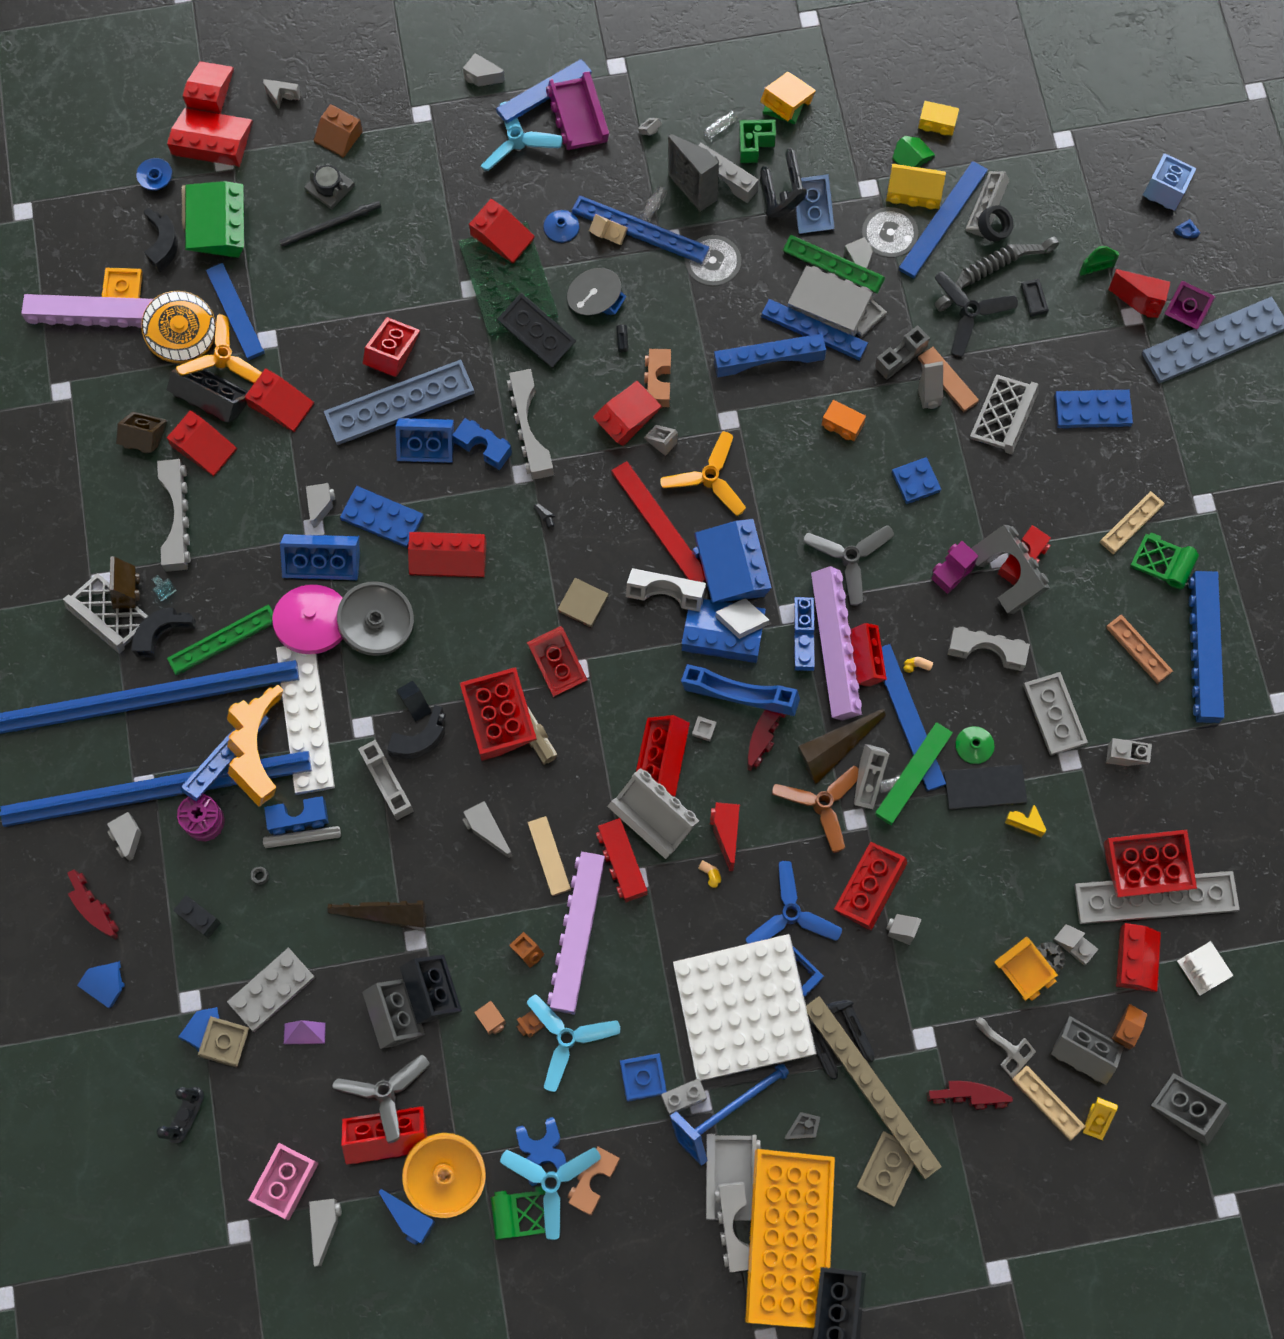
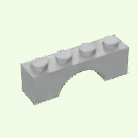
M700 143L698 146L707 149L718 158V177L730 187L735 196L748 203L758 191L759 179L703 143Z
M632 568L627 581L626 597L645 600L655 594H665L678 600L681 608L700 612L705 597L706 583Z
M954 627L947 655L966 659L974 650L986 648L1000 656L1005 668L1023 671L1026 666L1030 644L1019 639L1009 640L1002 635L991 636L987 635L984 631L973 632L965 627Z
M373 740L358 748L396 821L414 812L377 741Z
M744 1183L718 1185L719 1190H715L716 1203L721 1204L718 1220L719 1224H723L724 1232L720 1233L722 1246L726 1245L727 1254H723L724 1266L729 1267L730 1272L748 1270L750 1244L740 1241L733 1231V1219L736 1213L747 1205Z

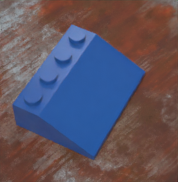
M753 519L734 521L694 533L712 603L765 597L772 587Z
M704 599L700 612L688 610L682 639V651L757 663L763 628L739 639L715 617L717 611L734 603H712L711 600ZM756 607L762 614L765 615V608Z

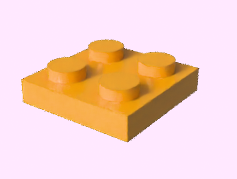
M105 268L102 297L140 298L142 270Z

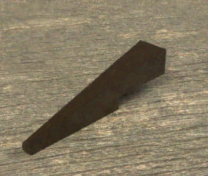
M884 709L798 747V752L807 767L806 770L815 785L886 716Z
M417 900V903L400 901V903L363 902L359 905H350L349 903H343V905L328 904L327 907L330 914L426 932L427 916L423 900Z

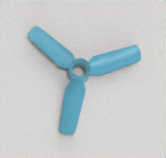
M518 118L507 124L505 123L509 140L504 142L481 167L483 170L489 171L513 149L520 150L525 146L560 148L563 140L562 136L539 132L524 133Z
M537 995L530 997L527 1001L528 1006L551 1033L558 1035L559 1046L553 1052L544 1084V1089L548 1091H557L570 1056L569 1048L573 1047L575 1042L584 1044L620 1034L618 1021L581 1026L575 1031L570 1028H564L563 1021ZM569 1033L573 1039L570 1043L566 1044L561 1041V1036Z
M591 1148L560 1166L557 1172L550 1171L547 1173L538 1164L509 1150L503 1153L500 1162L531 1182L541 1183L543 1190L546 1191L543 1198L546 1238L554 1240L560 1236V1197L557 1190L561 1182L570 1181L599 1161L601 1155L596 1148ZM548 1177L556 1179L557 1185L555 1187L547 1186L546 1179Z

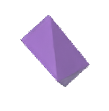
M304 1020L285 1023L284 1044H325L326 1024Z

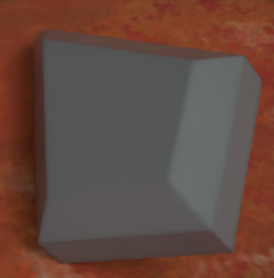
M800 1112L786 1134L785 1140L816 1138L820 1117Z

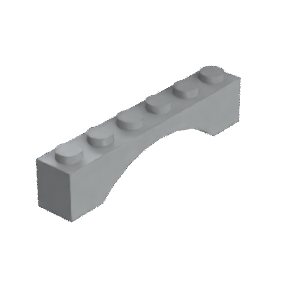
M531 369L509 373L510 380H507L509 391H513L514 395L511 397L512 407L517 409V413H514L516 424H520L521 427L518 430L520 441L524 440L525 446H521L523 457L528 459V463H525L527 474L531 473L532 480L553 476L550 452L535 439L527 420L528 409L535 395V385Z
M180 459L157 461L158 479L171 495L174 506L172 529L167 540L161 546V565L165 572L187 570L188 563L191 562L190 552L187 551V545H190L189 534H186V528H189V520L186 517L188 501L185 499V493H188L187 483L184 482V476H187V469Z

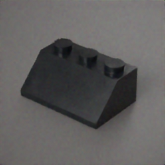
M444 954L414 958L400 967L417 1024L433 1022L462 1011Z

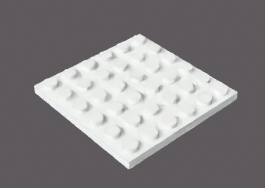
M789 934L673 962L696 1078H699L700 1081L816 1055Z

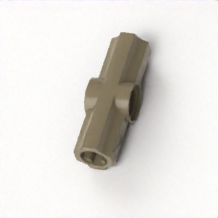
M528 707L537 740L528 744L531 748H534L543 764L550 763L558 755L549 742L548 735L543 726L538 724Z

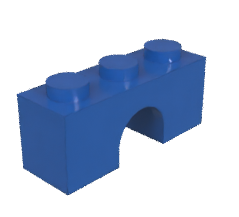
M464 418L452 435L454 443L468 452L476 444L486 445L487 449L483 453L484 461L498 470L502 468L512 454L511 445L507 440L497 438L492 431L482 429L473 420L469 421Z
M323 796L303 800L304 810L296 817L288 815L284 803L264 807L267 830L270 834L280 835L285 834L286 831L300 832L307 827L321 828L324 824H328L326 802Z

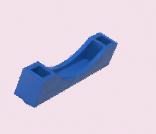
M823 334L714 351V364L717 377L735 375L748 368L770 362L801 361L808 363L825 360L826 347Z
M687 664L681 680L685 691L795 716L800 701L797 689L779 685L758 686L746 684L720 676L706 668Z

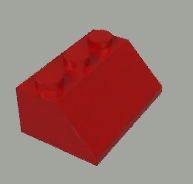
M1127 923L1120 928L1116 987L1157 992L1161 932L1147 926Z

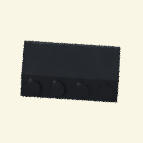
M176 369L171 371L167 391L173 393L175 397L188 401L190 405L197 406L203 409L204 412L215 415L223 422H230L238 418L247 404L245 396L248 391L206 369L183 376L178 374Z
M821 1267L813 1339H860L866 1281L865 1273Z

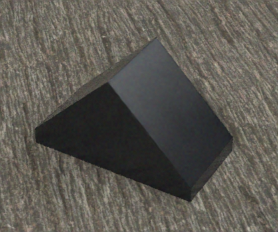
M414 681L396 690L415 722L432 713Z

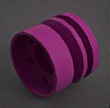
M205 794L197 802L188 796L181 802L178 808L177 818L180 826L191 838L197 841L214 839L221 833L224 827L225 817L223 811L211 797Z

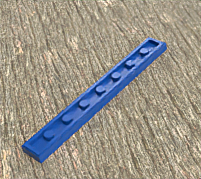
M974 161L971 162L900 265L899 271L913 279L916 277L980 184L988 169Z
M580 195L572 208V213L593 221L595 214L623 225L628 228L627 235L700 264L703 263L709 251V246Z
M888 644L882 646L887 678L883 682L914 756L927 735L891 645ZM936 759L922 779L927 792L946 785Z

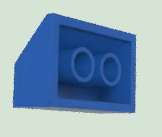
M398 418L396 424L397 461L453 462L454 441L452 435L454 433V420Z

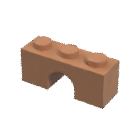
M649 349V356L645 355V367H648V372H645L644 383H648V389L646 390L662 407H669L670 383L660 382L657 377L661 374L671 373V349Z
M597 1147V1150L601 1155V1159L578 1175L577 1179L580 1182L576 1188L572 1187L567 1197L570 1199L569 1205L592 1216L601 1198L600 1195L590 1189L592 1178L596 1175H605L611 1179L620 1161V1158L600 1147Z

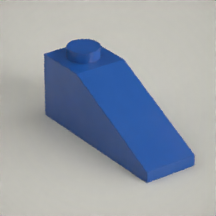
M380 1189L379 1194L402 1232L407 1235L406 1240L415 1245L418 1242L423 1244L436 1222Z

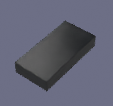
M1034 279L1022 282L1021 288L1030 317L1048 313L1049 309L1040 280Z

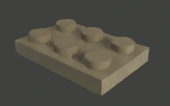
M885 1131L882 1132L856 1187L892 1207L895 1206L914 1166L894 1136Z

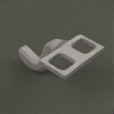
M978 1017L975 1023L982 1033L1005 1049L1008 1057L1000 1065L1011 1078H1014L1036 1051L1025 1038L1017 1046L1012 1045L993 1031L983 1018ZM1024 1044H1027L1030 1052L1023 1058L1019 1051ZM1011 1059H1014L1017 1067L1010 1073L1006 1065Z

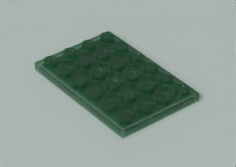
M523 222L522 224L530 231L528 222ZM474 237L459 240V246L489 336L508 331L497 319L520 293L524 294L551 319L558 317V311L534 240L514 263H511Z

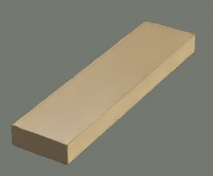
M1150 491L1101 539L1100 543L1114 555L1165 503Z
M547 817L528 822L552 897L571 891Z
M1027 1065L1012 1079L1069 1141L1085 1127Z

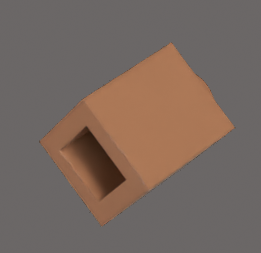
M492 1001L474 1012L489 1035L492 1033L496 1035L505 1028L503 1025L506 1022Z

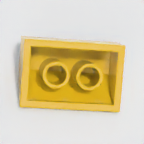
M892 164L886 201L893 204L902 203L913 207L921 206L928 209H939L946 172Z

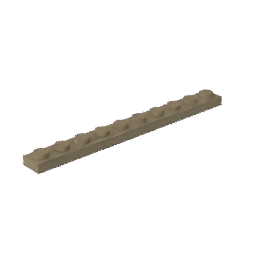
M817 997L806 1005L809 1019L922 1177L926 1179L940 1169L942 1166L821 997Z

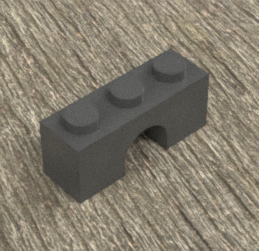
M917 325L904 336L899 346L894 350L889 347L876 358L875 368L886 380L928 348L930 337Z

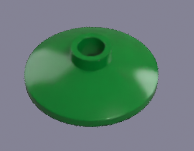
M972 726L965 728L959 733L955 747L958 755L965 762L981 764L992 756L994 740L985 729ZM978 741L979 746H974L972 742Z

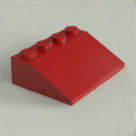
M184 108L171 129L167 145L171 155L240 167L253 121L252 119Z
M516 667L460 683L481 761L500 756L537 740Z
M1187 830L1114 837L1104 841L1106 860L1117 898L1197 889Z

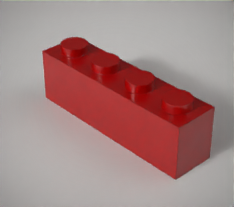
M618 818L599 825V832L596 835L599 843H603L606 849L603 851L606 862L610 861L612 868L609 870L612 879H617L619 884L616 887L619 898H624L626 903L648 895L621 819Z

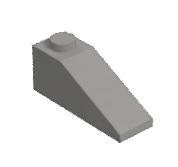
M943 361L924 364L918 386L923 408L934 409L942 403Z
M865 744L859 764L854 805L870 809L874 808L889 753L885 749Z
M485 801L464 811L466 818L463 819V822L467 829L471 828L475 835L508 858L512 857V853Z
M336 1199L309 1202L313 1262L315 1267L322 1266L339 1222L338 1216H341V1204L337 1203Z

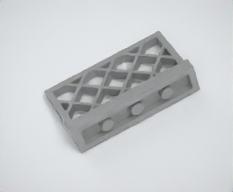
M996 374L970 439L1005 449V453L1013 454L1038 395V384L1034 382L1027 384ZM998 382L1006 383L1008 388L999 391L997 384ZM1019 387L1025 389L1024 394L1016 396L1013 391ZM1010 391L1013 398L1004 402L1001 395ZM999 397L1001 403L992 407L990 400ZM1016 402L1018 408L1010 412L1007 405ZM1004 407L1007 413L998 417L995 410ZM992 412L995 418L986 422L983 418L984 415ZM1009 417L1011 424L1003 427L1000 421ZM997 422L1000 429L991 432L988 426ZM984 427L988 432L984 436L976 435L977 431ZM1003 432L1005 439L1002 443L996 441L993 436Z
M97 573L72 596L68 594L63 599L64 605L68 611L120 654L125 649L124 646L133 639L136 629L140 625L132 624V617L141 616L145 619L148 615L137 606L136 608H130L128 613H119V609H116V613H105V606H112L111 601H105V595L110 594V583ZM99 581L103 584V590H92V585ZM89 594V602H80L77 599L81 595ZM92 594H103V601L92 602ZM92 606H102V613L94 614ZM116 617V625H107L105 618ZM119 617H130V624L119 625ZM119 629H130L129 634L124 639L119 635Z

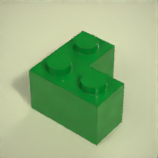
M740 120V163H758L759 147H775V120Z

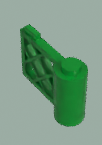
M1150 533V535L1145 534L1130 567L1166 581L1176 589H1183L1199 554L1191 546L1181 548L1161 540L1159 535ZM1146 542L1155 543L1157 549L1147 551L1145 547ZM1166 549L1175 551L1172 557L1166 559L1162 552ZM1159 552L1162 560L1153 563L1149 555ZM1147 557L1148 565L1142 566L1137 564L1139 558ZM1164 563L1167 570L1165 574L1157 572L1154 566Z
M542 1186L535 1187L533 1192L508 1195L507 1191L494 1193V1197H491L495 1240L546 1233L545 1229L538 1224V1221L544 1215V1209L535 1203L540 1195H545L546 1193ZM536 1196L534 1200H531L529 1197ZM517 1198H525L531 1203L525 1212L517 1207ZM532 1205L542 1211L536 1222L526 1215ZM518 1212H519L520 1214H522V1216L519 1218V1220H518ZM525 1217L533 1223V1226L529 1231L520 1232L519 1222ZM535 1226L539 1228L538 1230H532Z

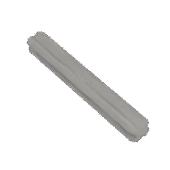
M339 826L267 836L263 838V845L265 848L339 838L341 837V829Z

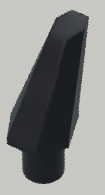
M540 504L534 505L541 519L546 521L547 527H554L553 518L555 515Z

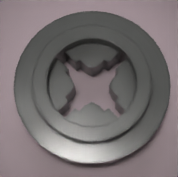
M1049 942L1042 943L1037 947L1044 958L1047 956L1046 953L1057 955L1052 960L1053 963L1047 961L1056 973L1063 968L1066 959L1064 951L1059 945Z

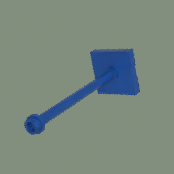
M784 1064L775 1066V1072L695 1129L677 1112L671 1114L670 1119L677 1142L702 1166L708 1160L700 1135L780 1077L782 1079L787 1078L789 1071Z

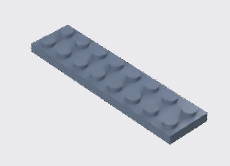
M1269 297L1200 326L1198 330L1193 329L1145 349L1142 355L1160 384L1283 332L1284 316L1274 299Z
M458 360L325 410L324 414L336 444L339 445L395 424L398 418H411L472 395L475 392L462 361Z

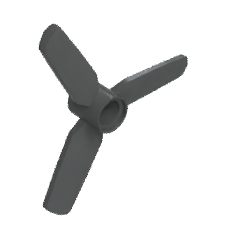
M886 525L858 542L856 546H848L845 549L837 543L811 533H807L804 536L803 542L834 558H842V563L846 567L845 577L850 605L857 606L863 603L861 569L858 566L859 558L866 557L894 536V532L890 526ZM852 554L856 558L851 560L847 558V555Z
M420 1055L392 1076L389 1082L380 1081L374 1085L352 1080L336 1079L332 1087L334 1090L365 1098L376 1097L380 1105L379 1111L387 1142L394 1143L400 1139L397 1111L394 1103L396 1100L395 1093L403 1091L430 1064L425 1056Z

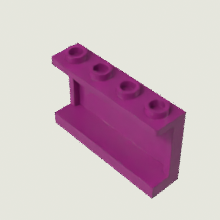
M590 71L583 72L582 78L558 83H554L553 79H550L548 86H546V93L551 98V109L556 114V126L561 130L562 144H565L566 149L570 150L606 143L609 131Z

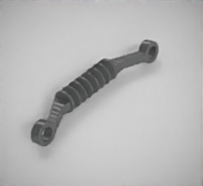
M1051 237L1043 242V244H1008L1006 248H1000L999 252L995 251L993 255L989 254L987 258H982L981 262L976 261L975 265L971 264L969 268H963L956 285L962 290L964 287L974 284L975 280L979 281L981 277L985 278L987 273L992 274L993 270L998 271L999 267L1003 268L1005 266V263L1009 265L1011 260L1016 261L1023 255L1048 254L1059 246V241L1056 237ZM946 294L940 297L934 306L939 312L944 311L953 304V300Z

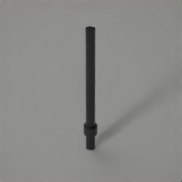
M376 201L366 206L365 204L361 205L354 211L279 240L280 244L283 247L358 216H366L369 214L368 212L381 208L380 202Z

